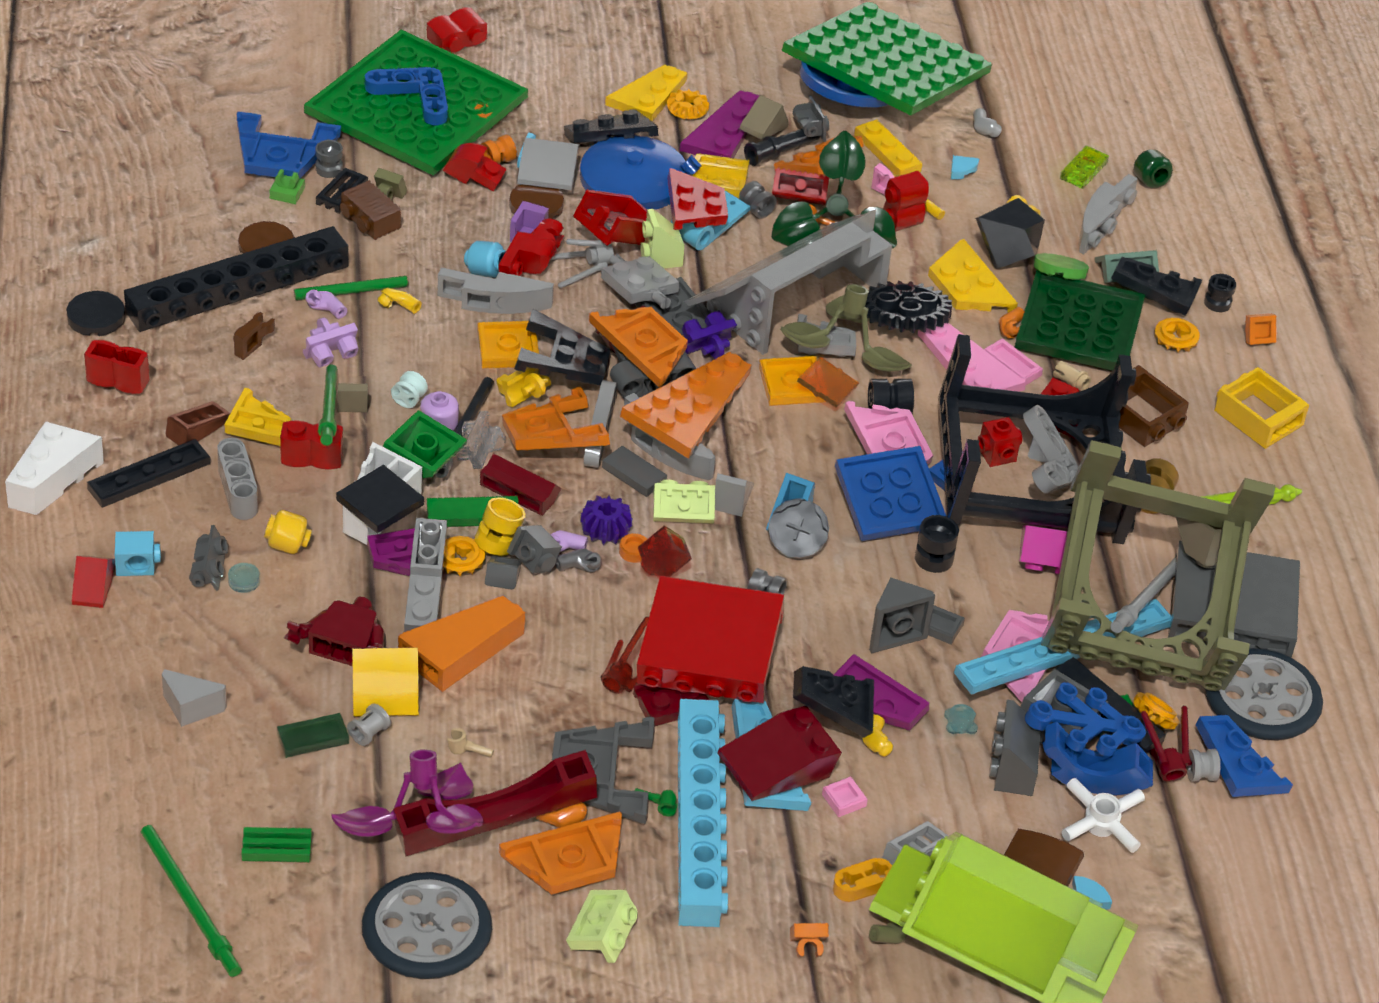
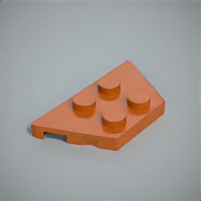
M652 307L637 308L635 310L619 309L615 310V315L600 316L598 311L589 314V323L658 387L664 384L687 349L688 340Z
M616 812L500 843L499 854L551 895L615 877L622 814L621 812Z

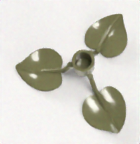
M847 285L843 296L827 304L826 312L833 317L825 329L820 330L818 327L806 322H793L780 328L787 338L801 346L822 348L830 344V339L826 335L830 333L838 318L862 323L864 350L866 351L862 354V360L866 364L882 371H899L912 366V363H909L887 348H872L869 345L868 321H870V318H867L869 309L865 307L869 291L861 285Z

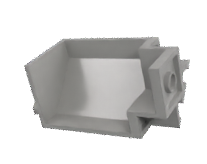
M876 209L862 215L859 214L840 222H834L683 302L691 306L707 301V309L710 313L720 310L726 320L734 318L737 327L732 329V331L764 355L768 351L774 293L810 273L820 279L843 266L869 286L877 287V283L886 285L892 245L873 231Z

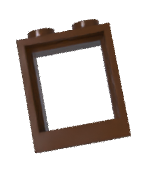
M1138 365L1134 367L1136 369L1135 384L1128 389V400L1138 395L1162 413V415L1149 422L1128 405L1122 406L1119 428L1143 447H1146L1154 441H1160L1166 434L1174 429H1180L1185 424L1189 402Z

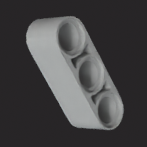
M237 438L223 439L217 445L218 471L229 509L235 518L248 520L258 513L257 484L247 451L241 440Z

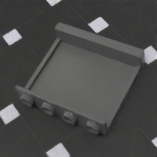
M1179 541L1175 555L1176 570L1173 608L1168 638L1188 631L1204 616L1211 597L1216 567L1215 565L1213 568H1204L1197 565L1196 560L1185 553L1182 541ZM1247 552L1234 629V640L1250 643L1249 648L1272 650L1292 658L1298 633L1299 560ZM1198 632L1196 636L1203 640L1206 633Z

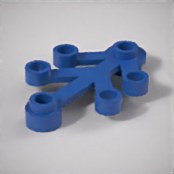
M1067 682L1060 684L1055 694L1056 698L1060 702L1067 704L1077 713L1053 710L1049 703L1039 700L1032 703L1025 714L1026 723L1036 730H1046V725H1049L1051 722L1084 727L1081 730H1071L1066 739L1067 746L1074 751H1082L1087 742L1102 731L1114 732L1112 735H1102L1096 744L1097 751L1104 756H1112L1117 747L1122 743L1131 745L1142 741L1146 735V729L1138 718L1120 714L1106 702L1107 694L1102 689L1096 687L1089 690L1085 698L1086 705L1076 697L1078 691L1074 685ZM1091 708H1093V709H1098V710H1099L1103 715H1105L1108 719L1102 718L1100 715H1098V714H1097L1095 711H1093Z

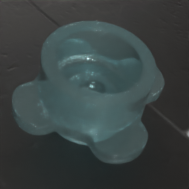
M957 704L947 709L944 713V717L948 720L946 730L951 734L976 733L978 726L974 723L975 711L970 706L964 704Z

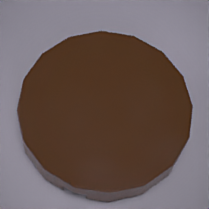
M520 184L511 191L509 197V207L513 214H515L522 201L549 208V219H553L557 214L559 216L564 207L563 194L556 188Z
M262 221L253 223L241 231L238 247L240 253H246L295 237L292 231L283 224Z

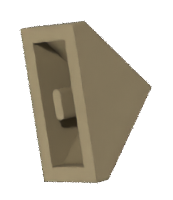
M760 95L741 123L740 130L762 140L766 136H771L786 129L789 123L783 105Z

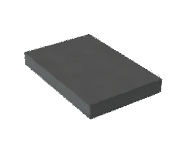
M682 277L676 278L679 281V292L666 295L671 300L668 308L662 309L652 300L635 303L637 307L644 305L652 307L681 335H683L681 329L684 323L692 319H697L702 329L707 327L705 319L710 312L701 302L688 306L683 302L696 294Z

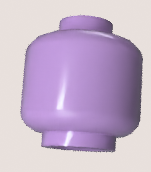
M437 391L426 395L422 399L420 405L421 412L452 431L456 428L459 418V404L454 396L446 392Z

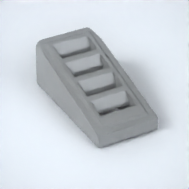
M927 821L888 842L882 858L889 861L893 866L904 844L931 856L938 840L948 835ZM923 836H925L926 838H928V839H929L930 841H932L933 843H930V842H929L928 840H926Z

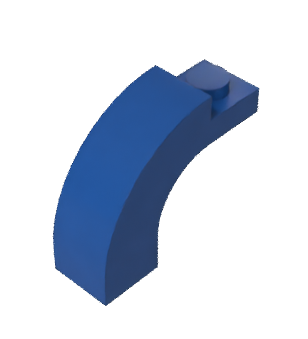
M1058 722L1046 725L1043 748L1046 755L1052 759L1051 774L1062 783L1067 785L1071 779L1077 778L1090 793H1108L1111 795L1129 794L1137 789L1143 790L1153 786V761L1137 743L1116 750L1112 756H1104L1098 751L1086 748L1082 751H1074L1066 744L1069 734Z

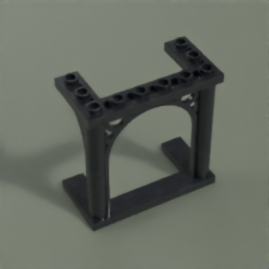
M958 334L938 396L947 517L954 520L957 525H960L963 516L1068 528L1074 497L1060 501H1044L971 492L981 463L979 440L967 439L962 453L959 411L1024 419L1023 414L1035 405H1039L1046 411L1055 427L1069 433L1086 450L1091 440L1122 448L1123 431L1119 430L1120 410L1122 406L1125 407L1127 405L1128 389L1135 384L1136 369L1132 368L1131 356L1119 354L1113 371L1105 379L1086 390L1067 395H1042L962 384L971 359L970 335ZM1092 428L1098 431V435L1087 437L1083 434V431ZM1121 450L1120 460L1112 475L1151 485V475L1147 473L1144 460L1133 459L1129 472H1125L1126 452ZM1103 499L1104 502L1101 505L1096 532L1110 533L1112 543L1124 544L1128 533L1133 532L1136 512H1140L1142 508Z

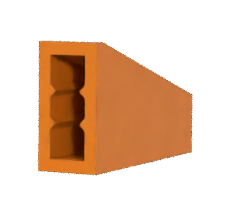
M500 596L403 632L398 636V648H418V673L443 692L522 636L525 628V612L518 604L512 603L504 596Z

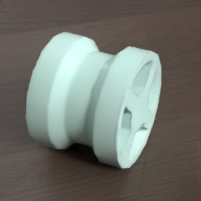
M407 371L401 376L400 381L392 387L391 395L400 406L413 408L418 403L419 398L423 397L427 392L428 385L419 373Z

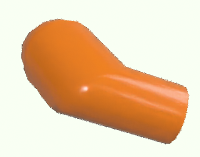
M1016 307L1000 317L999 326L1004 337L1012 339L1017 336L1020 326L1017 327L1016 324L1022 321L1024 310L1021 307Z

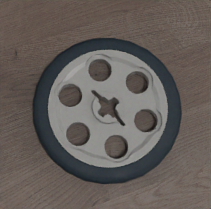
M1249 648L1248 656L1238 671H1244L1250 677L1241 678L1235 674L1225 690L1212 691L1205 689L1207 700L1216 715H1228L1247 736L1262 740L1294 738L1305 733L1316 724L1322 714L1323 697L1315 677L1295 659L1272 650ZM1273 669L1279 673V676H1270L1264 670ZM1287 689H1297L1302 695H1291L1287 692ZM1230 691L1236 692L1242 698L1232 699L1226 693ZM1281 709L1289 710L1294 716L1285 717L1278 711ZM1248 712H1259L1263 715L1264 718H1253L1248 714Z
M435 872L412 873L398 877L385 884L373 895L365 907L361 921L362 936L367 948L377 961L393 972L418 979L442 978L456 974L469 967L482 955L492 933L491 913L480 894L463 880ZM413 895L419 897L421 902L416 905H408L403 899ZM448 897L456 903L450 907H443L437 901ZM389 918H396L402 924L396 928H390L385 926L383 922ZM429 921L433 922V926L428 924L425 926V928L421 927V923L427 924ZM458 922H465L471 928L465 932H459L454 930L452 926ZM403 943H411L417 947L411 953H404L398 949ZM438 945H446L451 948V952L446 955H438L433 951V948Z

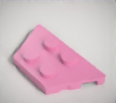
M854 401L845 403L844 410L867 454L921 446L927 465L931 463L933 454L910 410L900 408L889 409L885 406L874 404L872 409L856 407Z
M1009 610L985 647L981 657L1042 637L1049 623L1047 615H1029L1021 611ZM1047 669L1005 684L1022 702L1023 698L1039 684Z

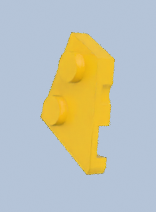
M244 388L224 424L225 433L280 446L282 424L286 421H292V418L282 411H277L268 401L260 402L253 397L252 390Z

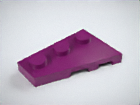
M855 654L834 674V676L840 677L845 674L852 675L856 680L861 681L866 678L874 679V715L883 717L886 724L910 731L929 711L930 703Z

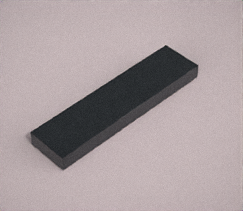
M193 439L87 482V488L103 508L210 465V456L199 442Z
M1072 657L1055 668L1089 690L1094 687L1102 689L1107 694L1109 705L1123 716L1138 718L1145 727L1141 713L1076 658ZM1101 715L1102 718L1108 719L1105 715ZM1153 724L1160 743L1164 742L1166 734ZM1146 729L1145 737L1142 741L1137 742V744L1147 754L1155 747Z

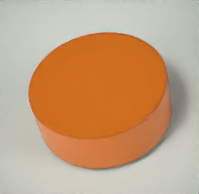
M632 533L621 538L619 554L624 560L638 563L648 558L650 542L645 536Z

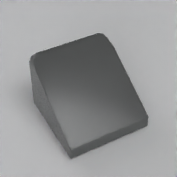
M491 556L487 563L485 585L514 589L522 562L514 558Z

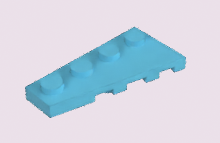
M734 699L732 703L735 738L772 718L766 701L758 703ZM801 787L751 801L743 790L745 806L808 811L811 805L808 794H804Z

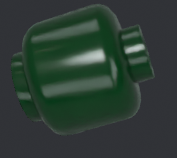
M1154 149L1143 151L1138 155L1133 166L1136 177L1150 188L1164 186L1170 180L1173 173V165L1164 154Z

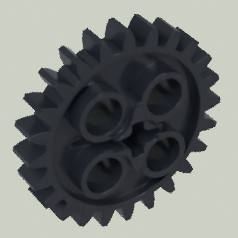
M887 281V285L877 283V287L869 286L865 307L869 309L867 318H870V323L878 322V327L889 326L888 330L890 331L898 328L900 332L909 330L911 333H915V330L919 329L924 333L926 328L936 330V326L944 327V323H949V318H951L952 300H948V295H942V290L934 291L933 286L925 288L923 283L913 285L912 281L908 282V284L898 281L897 284H893Z

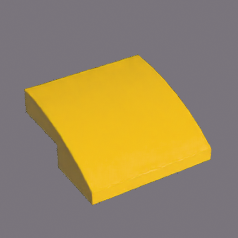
M696 153L695 159L702 166L692 176L723 187L725 191L739 199V194L746 185L749 160Z
M418 648L352 649L353 717H361L365 714L370 704H378L389 716H418Z

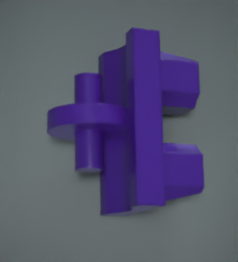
M720 310L710 313L706 317V328L702 329L697 319L684 323L681 330L684 337L688 340L687 349L685 350L687 354L701 350L703 355L710 354L714 359L724 355V349L730 347L729 340L732 337V329L736 328L737 324L734 318L726 320Z

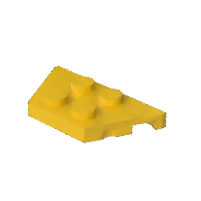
M965 239L958 241L929 267V278L939 290H942L943 295L949 296L948 300H952V306L955 310L976 309L979 311H991L992 306L1007 307V311L1010 312L1018 306L1017 301Z

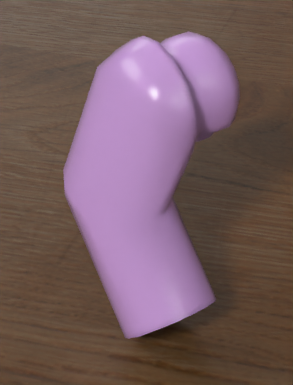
M310 290L305 296L309 307L315 310L330 311L337 319L343 318L347 313V308L331 292Z
M561 530L550 534L562 546L560 552L568 548L575 550L586 549L588 537Z

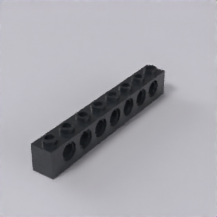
M334 226L125 289V312L139 332L347 268L349 267L348 244Z

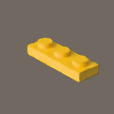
M877 119L855 127L854 135L862 136L863 144L896 176L917 170L921 172L923 163Z

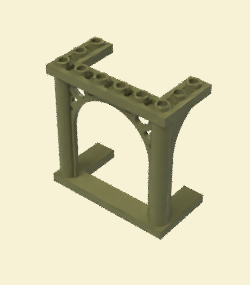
M1091 440L1072 480L1070 491L1075 492L1051 619L1042 635L1041 645L1048 647L1056 653L1070 652L1078 654L1085 660L1094 661L1098 659L1110 662L1112 666L1117 668L1131 667L1141 670L1146 675L1172 677L1176 682H1192L1212 691L1225 690L1249 652L1250 643L1234 640V629L1249 537L1274 497L1275 485L1244 478L1230 504L1141 483L1112 475L1120 460L1121 447ZM1102 499L1222 528L1209 605L1204 616L1194 627L1180 635L1161 639L1140 637L1125 630H1122L1120 633H1115L1111 630L1112 622L1097 605L1089 582L1090 563ZM1089 618L1097 619L1100 623V628L1094 633L1083 631ZM1198 632L1206 633L1203 640L1196 636ZM1103 633H1113L1115 638L1104 636ZM1188 641L1194 644L1199 651V658L1186 656L1181 647L1182 642ZM1171 647L1174 649L1175 653L1163 650V648Z

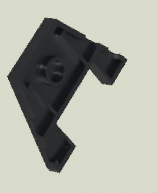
M532 309L526 330L553 339L554 343L550 357L521 348L514 369L525 372L526 367L539 369V375L549 376L551 371L566 374L565 379L601 385L611 349Z

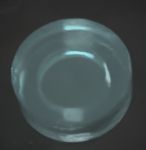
M238 563L232 566L228 572L230 588L240 593H248L255 590L260 584L258 568L250 563Z

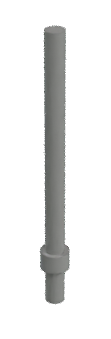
M1176 558L1129 605L1123 606L1117 612L1116 619L1110 626L1113 632L1120 633L1125 627L1131 626L1137 620L1138 613L1175 575Z

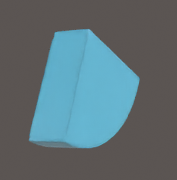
M953 155L951 179H963L964 175L975 173L978 169L979 158Z
M1073 877L1072 886L1074 890L1102 903V908L1106 910L1111 909V897L1103 886L1089 878Z

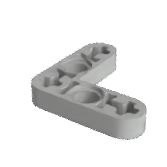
M1035 405L1023 414V418L1048 462L1033 470L1032 477L1042 492L1050 493L1072 484L1079 466L1046 411L1039 405Z

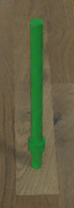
M333 364L326 367L323 413L318 425V433L321 436L320 441L325 446L333 442V436H335L337 431L334 415L338 369Z
M152 825L144 826L141 829L142 836L209 942L208 949L215 960H220L230 977L239 975L242 969L232 954L233 948L228 939L218 932Z

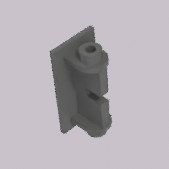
M810 95L808 96L809 103L798 104L794 107L792 111L793 116L800 123V127L806 136L814 137L820 135L823 142H826V132L830 128L828 117L823 115L821 106L816 104Z
M211 525L209 534L201 535L196 541L194 560L196 562L192 563L189 579L195 587H202L204 584L211 583L217 591L219 590L221 576L224 575L223 565L225 554L228 553V543L214 525Z

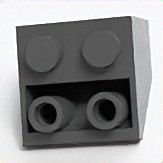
M1007 700L1005 711L998 712L996 731H1000V734L994 733L991 752L997 758L992 757L989 777H995L994 791L1033 796L1038 775L1041 730L1033 729L1026 723V712L1014 700Z

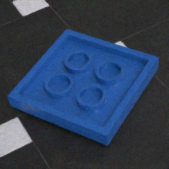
M921 446L836 459L834 467L861 541L918 532L921 522L926 517L931 515L946 516Z

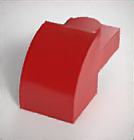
M465 143L455 149L442 171L464 184H467L471 178L494 192L507 169L484 155L487 147L476 143Z

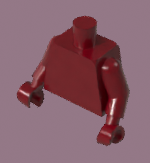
M361 596L357 597L353 604L340 600L334 601L328 609L323 610L306 623L297 624L293 621H288L287 628L289 631L284 636V639L297 645L300 639L309 638V654L353 666L352 649L384 648V630L381 625L377 624V613L371 610V601Z

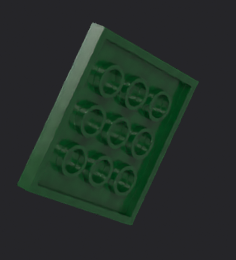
M1036 270L1017 334L1015 348L1113 371L1119 354L1128 356L1131 354L1146 294L1084 280L1065 279V277L1058 274L1051 276Z

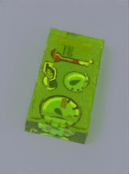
M1085 146L1061 171L1060 179L1084 189L1108 163L1109 155Z

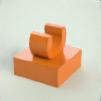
M1273 313L1246 315V343L1249 345L1276 343V315Z
M794 923L790 927V941H799L796 945L798 957L804 956V945L807 943L814 945L816 957H820L823 954L824 947L821 941L829 937L828 923Z

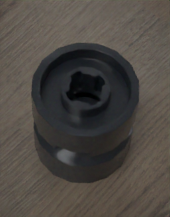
M870 379L867 394L868 408L872 409L874 404L885 406L889 409H907L913 414L914 386L912 379H894L892 383H889L887 379Z
M931 515L921 522L915 551V561L920 568L928 572L940 573L952 567L959 535V527L954 520L947 516Z

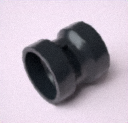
M1221 273L1212 275L1209 279L1208 291L1204 298L1205 306L1214 312L1228 311L1231 308L1233 302L1232 295L1235 293L1237 286L1235 279Z

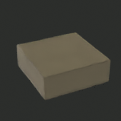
M338 383V412L367 413L368 384Z

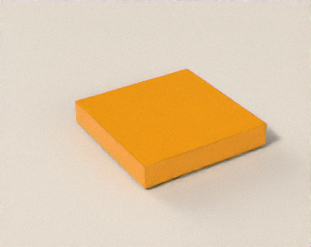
M528 321L477 322L482 368L515 367L521 348L539 354L536 333L526 330Z
M816 356L760 359L759 369L769 406L826 402L827 393Z

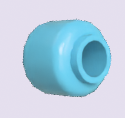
M475 241L465 252L464 262L471 274L497 278L499 273L498 265L506 251L498 242Z

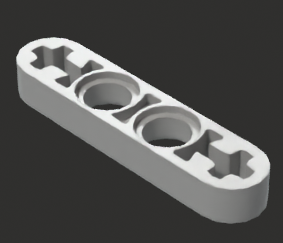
M602 380L591 425L603 423L607 432L615 403L617 382ZM604 446L586 447L584 466L599 468Z

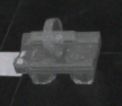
M479 411L476 420L464 421L462 426V435L467 439V444L456 454L458 461L470 460L474 469H482L488 453L501 450L506 443V436L501 431V428L498 426L492 427L489 424L488 411Z

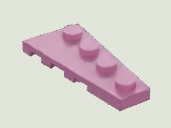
M944 323V327L936 326V330L926 328L924 333L918 329V336L947 370L957 336L962 333L949 323ZM970 340L971 359L962 385L1018 392L1025 390V380Z

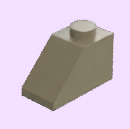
M1176 517L1185 553L1194 558L1197 565L1204 568H1213L1217 561L1222 528Z

